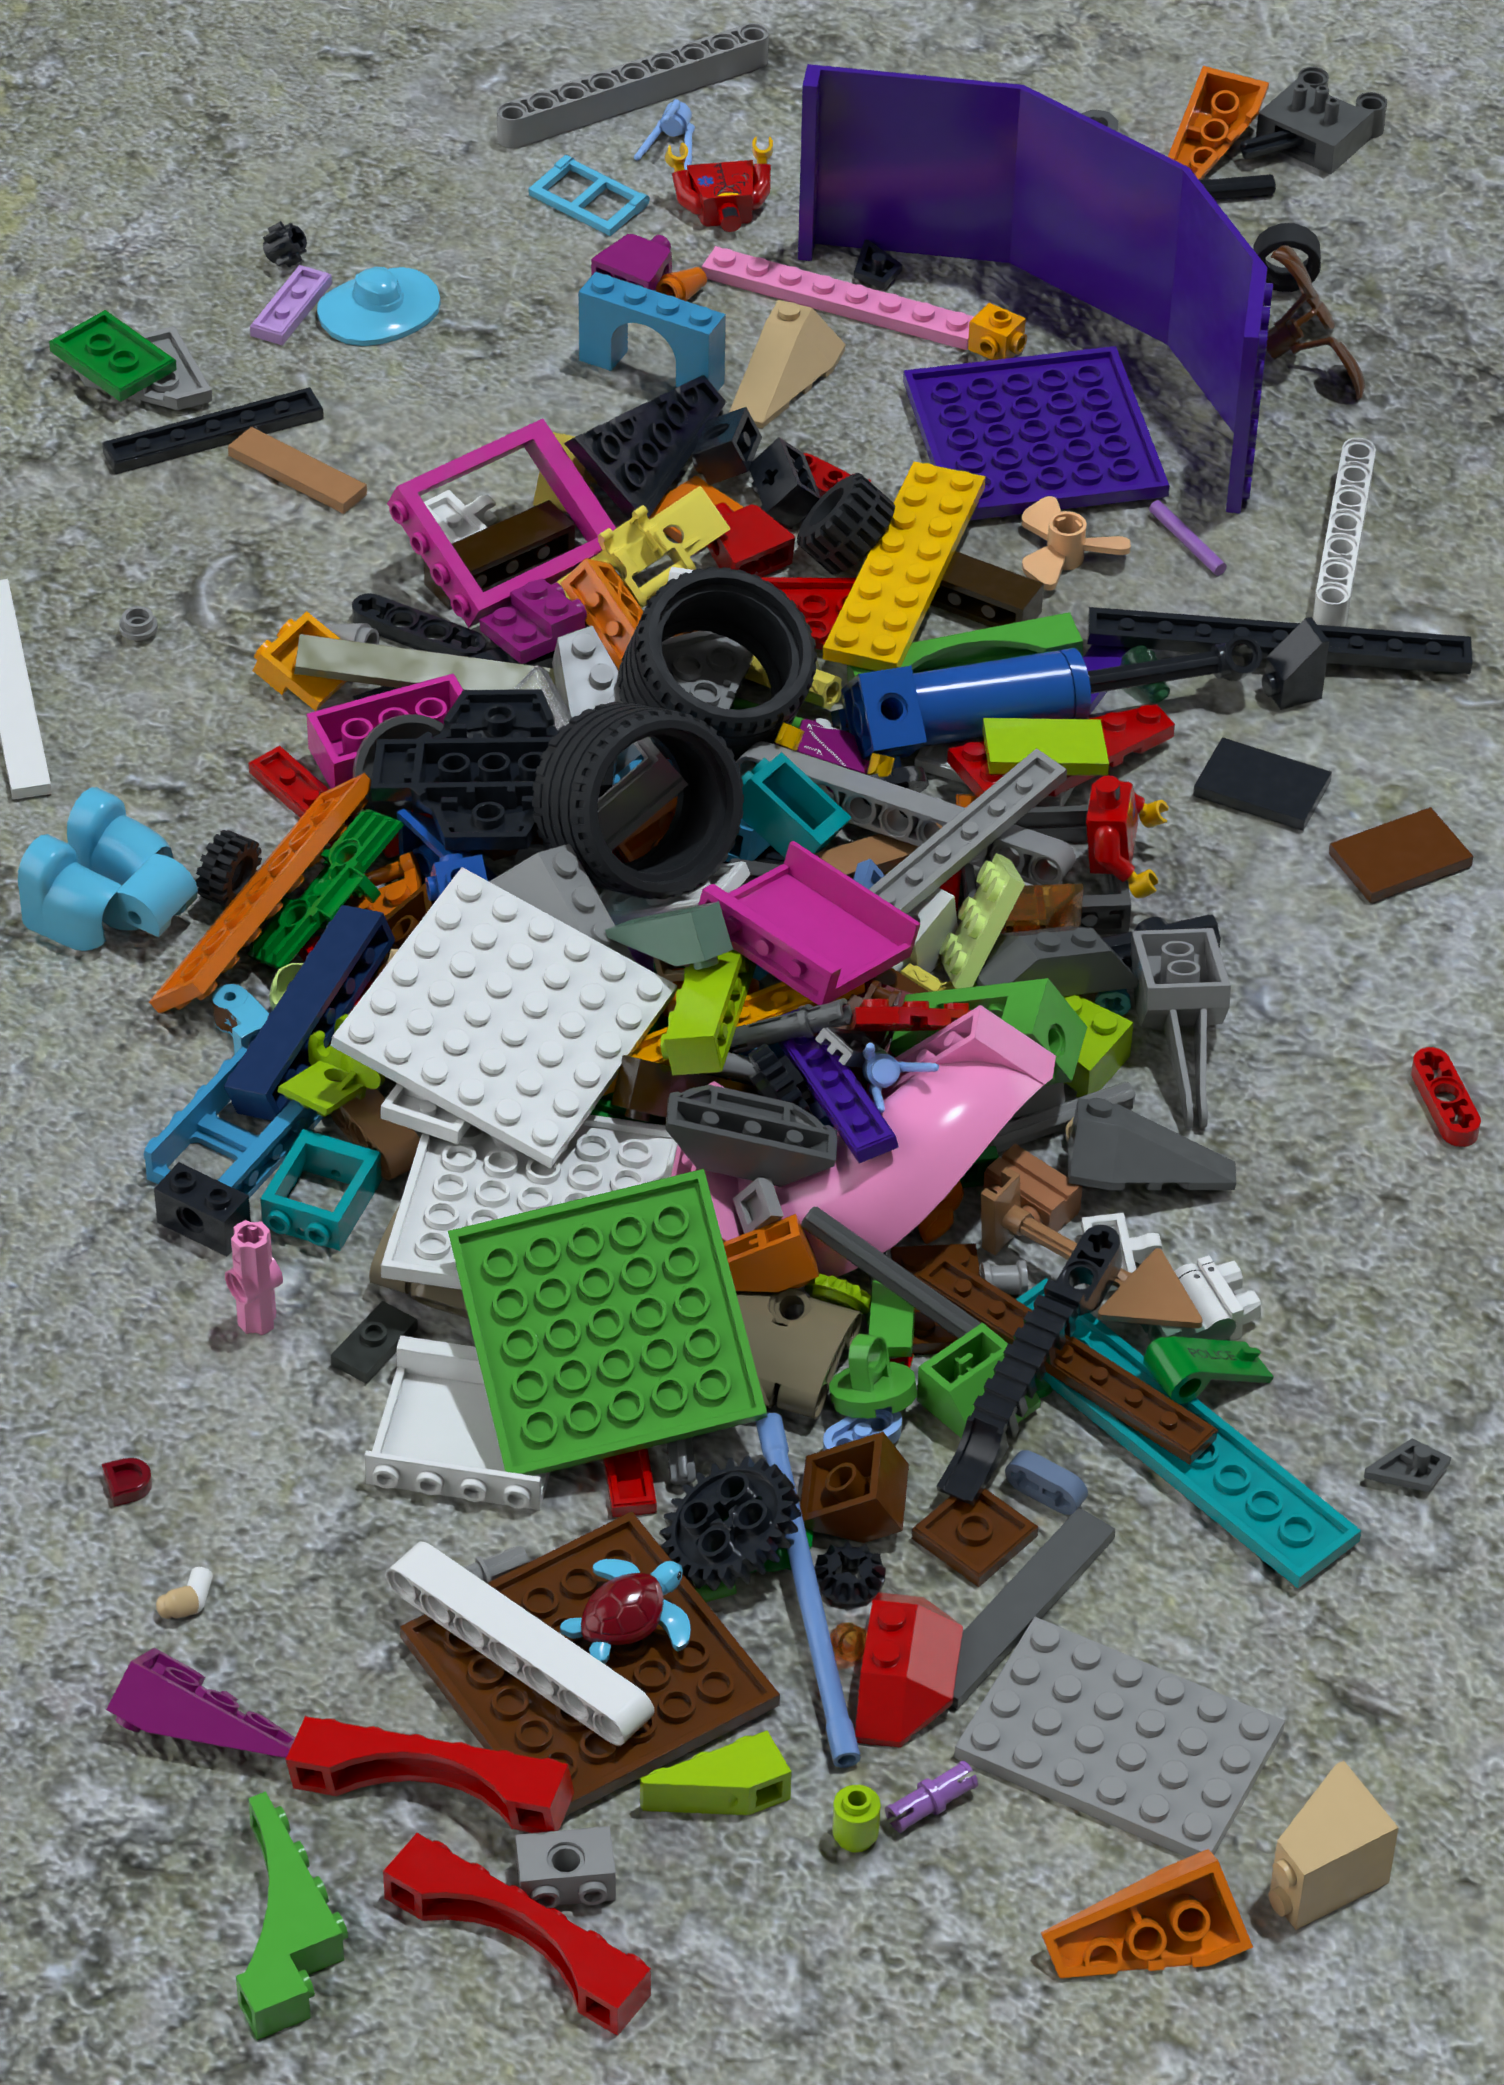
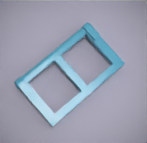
M564 155L554 164L552 169L528 188L529 196L608 236L613 235L634 215L637 216L648 206L650 201L648 195L642 192L639 193L575 161L574 158L568 155ZM570 170L594 182L572 202L547 191ZM605 189L630 200L608 221L583 209Z

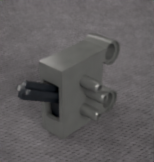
M1318 67L1303 68L1298 73V78L1259 112L1256 137L1240 143L1242 156L1244 159H1251L1279 151L1328 174H1332L1370 139L1377 138L1383 134L1387 99L1379 93L1366 92L1357 97L1356 106L1329 95V75L1325 70Z

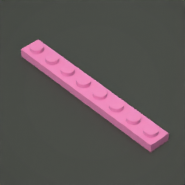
M715 246L702 265V270L705 272L708 280L968 350L969 322L974 316L966 315L962 312H955L933 306L929 303H922L900 297L896 294L878 291L863 285L845 282L830 276L812 273L797 267L779 264L764 258L753 257Z

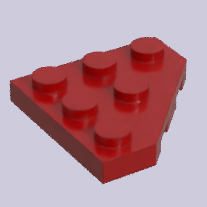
M864 999L861 1005L855 1007L852 1012L853 1020L850 1024V1030L863 1032L939 1031L971 1010H969V1003L944 1004V1009L929 1008V1001H906L902 1004V1007H889V999Z

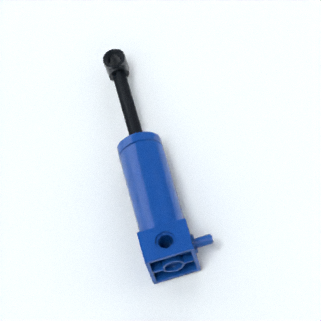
M1238 636L1227 643L1212 645L1209 652L1087 671L1081 653L1076 648H1069L913 673L912 665L861 673L841 689L849 733L855 736L858 750L861 752L863 759L870 761L872 753L895 758L893 769L902 767L900 758L909 757L920 747L983 737V718L1087 719L1091 708V694L1214 674L1217 679L1224 678L1228 681H1238L1259 667L1262 660V651L1254 639L1248 636ZM1232 650L1240 652L1243 656V667L1236 665L1233 661Z

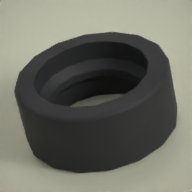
M1280 223L1268 227L1259 234L1253 245V250L1267 266L1266 283H1273V290L1294 292L1300 289L1292 274L1286 267L1272 265L1266 260V257L1284 245L1303 251L1308 255L1307 260L1303 264L1312 283L1321 271L1320 242L1317 236L1305 226L1295 223Z

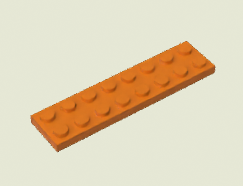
M365 773L318 796L151 998L149 1003L158 1013H163L174 1007L180 1010L194 998H198L201 1001L216 989L218 983L215 979L219 974L227 972L238 962L240 956L237 952L242 946L249 945L260 935L262 930L259 926L264 919H270L282 908L283 903L280 900L285 894L294 891L304 881L305 877L302 873L305 869L314 866L323 858L320 855L324 851L323 847L328 841L332 842L338 838L347 828V825L344 823L346 819L358 813L367 804L368 800L365 796L370 791L371 779Z

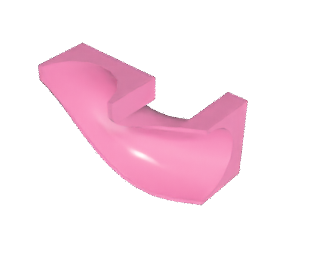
M983 1006L976 1007L895 1058L898 1062H924L939 1065V1069L936 1072H901L898 1080L892 1086L882 1088L881 1090L885 1104V1111L881 1115L896 1135L899 1148L859 1164L837 1132V1153L834 1167L782 1187L774 1186L784 1215L781 1219L796 1214L800 1223H802L811 1208L814 1206L819 1207L882 1253L886 1252L909 1234L934 1210L1013 1115L1030 1097L1053 1078L1056 1055ZM713 1081L712 1083L709 1084V1085H714V1086L723 1087V1086H721L720 1084H718V1083L715 1082V1081ZM868 1083L866 1093L874 1103L873 1097L869 1093L870 1084ZM677 1145L671 1177L700 1170L694 1166ZM704 1170L723 1242L743 1235L744 1231L733 1198L753 1181ZM803 1229L815 1254L818 1274L839 1277L858 1268Z

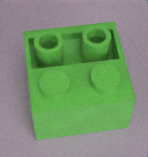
M982 1322L918 1367L917 1401L962 1438L969 1415H972L975 1409L973 1404L978 1395L982 1396L985 1392L983 1386L988 1377L993 1378V1369L998 1360L1003 1361V1352L1008 1343ZM1035 1393L1032 1399L1025 1395L1028 1410L1023 1418L1015 1414L1017 1423L1041 1407V1400L1037 1393Z

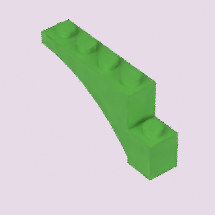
M266 1791L248 1798L251 1828L261 1848L269 1877L268 1903L262 1932L246 1971L236 1976L238 2004L257 2040L311 2018L309 1998L314 1997L315 1992L309 1974L344 1961L343 1940L348 1939V1931L342 1916L338 1911L331 1913L327 1905L329 1898L322 1879L319 1876L312 1878L308 1870L310 1864L304 1846L300 1841L293 1843L289 1835L291 1829L285 1811L281 1806L274 1808Z

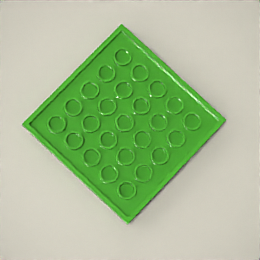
M704 1169L448 1231L505 1472L535 1476L759 1421L768 1417Z

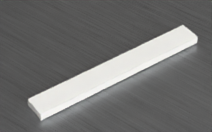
M4 579L0 580V740L12 799L14 800L52 794L9 581Z

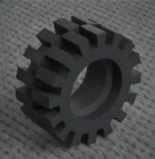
M222 830L220 835L216 834L213 837V844L209 842L206 847L207 854H202L201 856L202 866L197 868L196 874L200 875V877L195 882L200 897L228 907L256 873L257 866L261 865L262 858L258 857L262 853L261 848L258 847L260 844L255 840L230 830Z

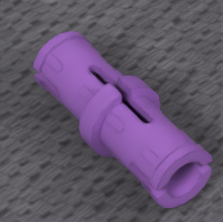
M960 1761L956 1766L937 1778L922 1780L917 1784V1790L893 1804L887 1805L885 1807L887 1819L893 1816L897 1817L901 1813L906 1812L903 1816L890 1823L898 1833H902L906 1828L931 1813L938 1815L945 1811L947 1803L978 1787L976 1775L970 1778L966 1777L958 1782V1779L973 1771L970 1765L965 1761Z

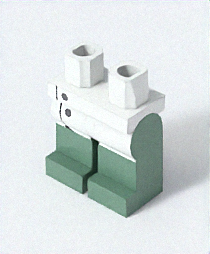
M1208 1255L1199 1258L1197 1264H1185L1174 1271L1203 1319L1202 1327L1186 1328L1151 1324L1140 1325L1145 1333H1148V1338L1151 1342L1160 1337L1171 1336L1215 1340L1229 1339L1233 1341L1242 1338L1243 1324L1260 1317L1261 1301L1254 1290L1234 1295L1232 1292L1243 1288L1242 1272L1235 1260L1215 1265Z

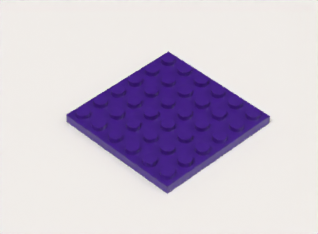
M1116 346L903 371V383L931 464L985 476V489L970 520L1023 514L1028 507L1047 496L1055 497L1060 509L1169 497V482Z

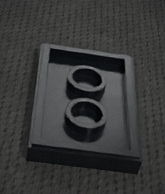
M1222 737L1194 785L1193 796L1304 831L1331 782L1332 771Z

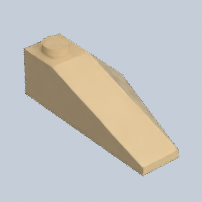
M778 300L765 322L729 413L747 407L756 426L763 429L789 408L790 400L800 392L806 394L812 389V383L820 376L826 378L835 370L845 352L846 344L813 308L794 302Z

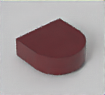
M123 1458L102 1464L103 1477L114 1507L138 1501L150 1492L152 1488L151 1470L144 1461L137 1458Z

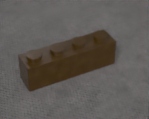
M548 500L452 543V546L481 590L485 592L575 549V524ZM424 561V585L449 610L452 609L451 600L443 588L434 582L430 568Z
M955 551L930 605L983 625L996 627L1037 619L1042 613L1044 584Z
M623 1055L611 1105L626 1108L625 1117L649 1122L651 1114L662 1116V1125L666 1126L667 1103L670 1093H682L691 1088L709 1085L713 1081L724 1088L755 1095H758V1092L753 1085L702 1073L672 1075L671 1067L668 1065Z

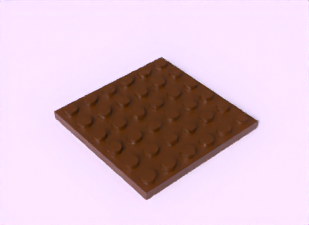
M631 1511L487 1584L561 1634V1623L570 1618H582L589 1598L598 1588L610 1581L593 1573V1565L603 1559L624 1560L637 1566L640 1573L651 1574L660 1564L672 1560ZM683 1574L678 1587L673 1592L664 1595L663 1598L680 1607L689 1618L690 1638L688 1645L681 1651L673 1649L667 1632L659 1624L650 1635L642 1640L630 1644L611 1645L609 1660L605 1665L641 1689L651 1700L655 1711L654 1715L620 1746L614 1745L599 1736L427 1615L419 1616L400 1626V1638L484 1749L495 1751L507 1750L517 1755L539 1759L551 1758L569 1765L574 1795L565 1816L780 1706L779 1692ZM563 1635L590 1654L589 1648L592 1642L585 1640L583 1637L573 1639Z

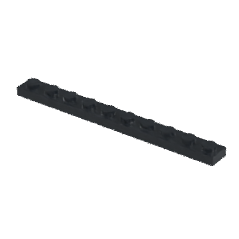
M1089 607L1087 644L1202 653L1209 652L1212 645L1227 643L1238 636H1248L1259 644L1262 658H1267L1300 623ZM1318 625L1329 640L1327 663L1461 674L1471 673L1473 659L1472 641L1469 636ZM1232 650V656H1242L1240 652Z

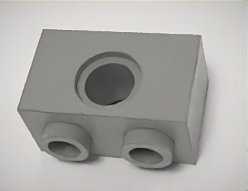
M610 1826L515 1835L519 1888L525 1891L529 1898L546 1908L572 1904L596 1905L604 1901L616 1900V1870Z

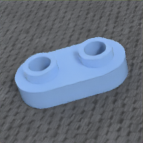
M890 1406L875 1410L876 1418H851L847 1416L826 1430L823 1436V1450L882 1432L875 1431L876 1429H882L894 1444L901 1436V1413L899 1411L892 1414Z

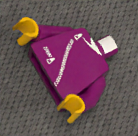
M818 718L813 721L803 719L798 728L783 722L777 737L772 742V744L868 776L878 773L879 777L891 775L895 761L893 757L872 753L870 761L863 759L861 752L858 750L855 736L849 732L833 728L831 723L824 718ZM826 786L830 792L834 793L830 787Z

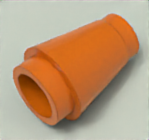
M699 267L667 273L657 283L656 292L688 301L706 285L707 277L705 272Z

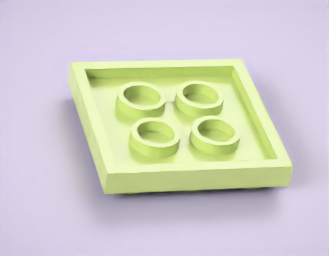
M998 853L995 854L992 862L986 860L982 865L976 882L980 885L974 897L968 896L965 899L958 914V919L961 922L955 934L948 933L940 948L939 954L943 956L941 962L953 986L957 989L973 987L1025 886L1012 861Z

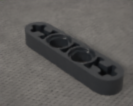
M367 593L359 595L352 602L354 624L367 623L371 628L378 631L379 636L410 648L465 657L486 651L485 638L479 632L386 597ZM399 621L411 623L407 627H397L393 624ZM437 633L445 636L441 639L434 640L426 637L430 634Z

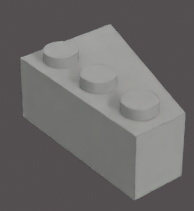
M589 626L558 637L552 666L558 703L561 705L562 726H566L571 718L579 716L582 711L588 708L594 709L596 705L608 704L609 702L623 703L619 697L621 690L618 687L619 671L594 627Z

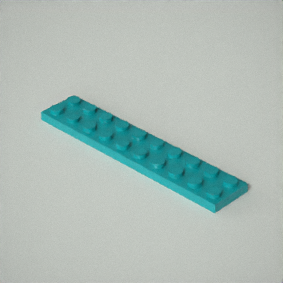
M1045 1278L1016 1300L1034 1310V1301L1038 1294L1045 1296L1044 1286L1048 1279ZM1091 1313L1077 1317L1075 1321L1076 1330L1072 1335L1073 1337L1169 1398L1143 1364L1144 1356ZM1046 1372L1043 1380L1049 1383L1053 1390L1296 1588H1300L1360 1542L1361 1530L1197 1398L1179 1405L1218 1429L1217 1439L1189 1465Z

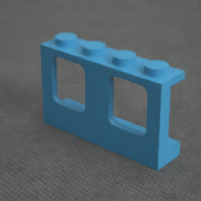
M242 1047L231 1059L223 1062L218 1073L207 1085H202L197 1090L194 1098L182 1111L174 1114L169 1125L158 1137H153L148 1142L144 1150L147 1179L159 1184L171 1171L168 1167L190 1144L199 1143L235 1160L218 1181L249 1195L250 1198L281 1165L302 1129L312 1131L324 1117L315 1110L307 1109L299 1102L292 1100L259 1135L218 1117L219 1112L231 1101L224 1085L230 1073L234 1071L247 1051L246 1048Z

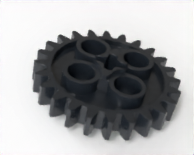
M745 1456L740 1466H738L731 1457L728 1459L723 1470L716 1463H713L711 1475L705 1477L702 1473L698 1472L696 1473L698 1484L694 1487L686 1484L682 1486L683 1491L687 1494L684 1499L673 1498L671 1500V1503L677 1510L676 1512L664 1514L663 1518L670 1526L660 1530V1534L666 1540L661 1545V1548L672 1561L682 1566L683 1575L688 1581L691 1580L696 1588L700 1589L706 1583L712 1591H716L722 1581L731 1590L738 1577H741L746 1584H749L751 1579L750 1572L755 1569L762 1575L766 1574L764 1563L767 1560L777 1563L780 1561L776 1550L778 1548L791 1547L785 1536L786 1534L798 1532V1527L792 1520L801 1516V1512L796 1506L800 1498L793 1490L795 1486L786 1474H783L776 1464L769 1466L764 1458H761L755 1464L749 1456Z

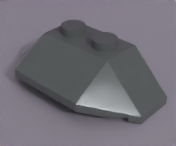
M1075 926L999 934L975 981L977 986L1048 978L1062 996L1137 988L1139 980L1122 959L1093 928Z
M714 1085L691 1088L682 1093L673 1092L668 1097L665 1129L697 1169L755 1181L757 1178H771L774 1186L782 1187L835 1165L838 1130L830 1125L824 1126L815 1116L794 1103Z

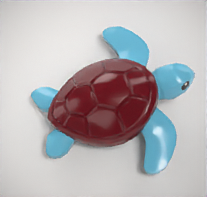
M618 1559L600 1560L593 1565V1573L610 1581L598 1588L589 1598L582 1618H570L560 1625L561 1634L573 1639L583 1637L585 1640L592 1642L589 1648L590 1655L603 1664L609 1660L611 1645L630 1644L642 1640L650 1635L658 1624L667 1632L673 1649L681 1651L689 1643L690 1621L687 1614L680 1607L664 1600L663 1596L673 1592L680 1584L683 1574L682 1566L674 1561H666L660 1564L651 1574L640 1573L638 1567L628 1561Z

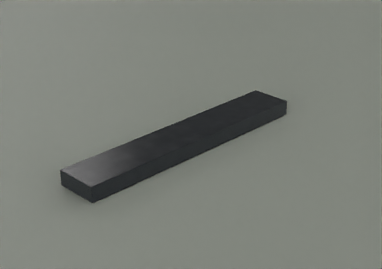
M308 387L102 442V448L115 474L231 444L251 427L269 434L324 419V412L312 389Z

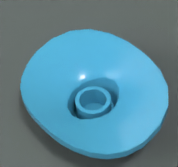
M372 267L356 274L355 279L343 283L326 293L318 302L317 315L324 330L331 337L345 344L357 346L380 345L404 338L428 325L438 315L441 298L436 284L429 276L416 269L406 267L389 269L385 267Z

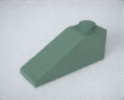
M719 901L634 918L605 929L609 939L674 966L693 963L695 970L718 964L717 956L733 950Z

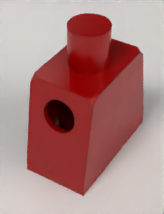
M725 502L715 505L730 527L728 532L708 545V549L719 568L725 567L731 568V570H742L751 575L763 577L792 564L795 544L794 535L760 507L750 504L733 511Z

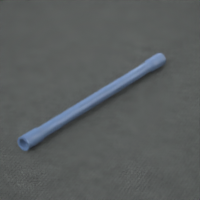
M767 1413L768 1417L756 1421L763 1456L769 1466L776 1464L795 1486L788 1457L789 1447L782 1417L777 1413ZM798 1502L796 1506L801 1512L800 1504ZM801 1513L800 1517L792 1520L798 1527V1532L786 1534L785 1536L791 1544V1547L787 1548V1553L826 1718V1733L833 1763L836 1767L846 1768L857 1764L861 1756L854 1726L847 1711Z

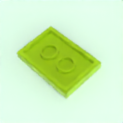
M983 718L982 732L989 774L1008 773L1037 748L1066 768V775H1108L1109 761L1100 719Z

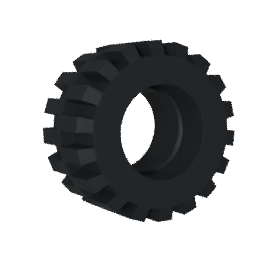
M852 474L830 488L810 510L800 527L797 544L830 574H839L858 563L878 543L890 525L895 505L862 474Z

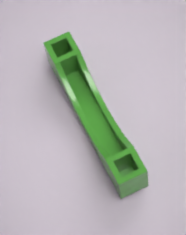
M1068 612L913 642L901 667L912 665L913 673L1069 648H1076L1083 658V640L1071 613ZM847 665V683L858 674L873 672L874 670Z

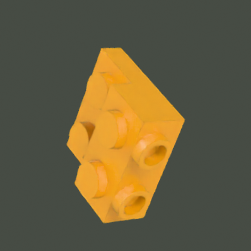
M306 611L296 621L292 618L289 619L279 630L278 638L275 641L270 642L266 640L258 648L253 657L257 662L252 671L281 695L289 689L316 711L347 681L294 674L300 634L340 639Z

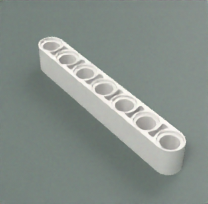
M1364 438L1348 439L1342 446L1315 595L1313 620L1317 625L1345 627L1347 624L1376 453L1375 445Z
M422 1541L418 1542L386 1570L385 1575L390 1587L402 1599L608 1742L617 1746L624 1744L654 1715V1706L641 1689L432 1545Z

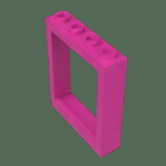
M543 418L398 485L387 503L392 518L396 523L401 524L410 538L413 550L422 556L430 568L434 582L443 588L451 600L453 611L457 616L462 617L468 628L478 624L479 618L489 615L499 608L510 606V592L525 586L528 582L543 578L550 585L556 583L572 572L585 558L591 559L602 552L598 543V534L607 528H610L612 531L616 529ZM525 448L587 543L483 592L420 496Z

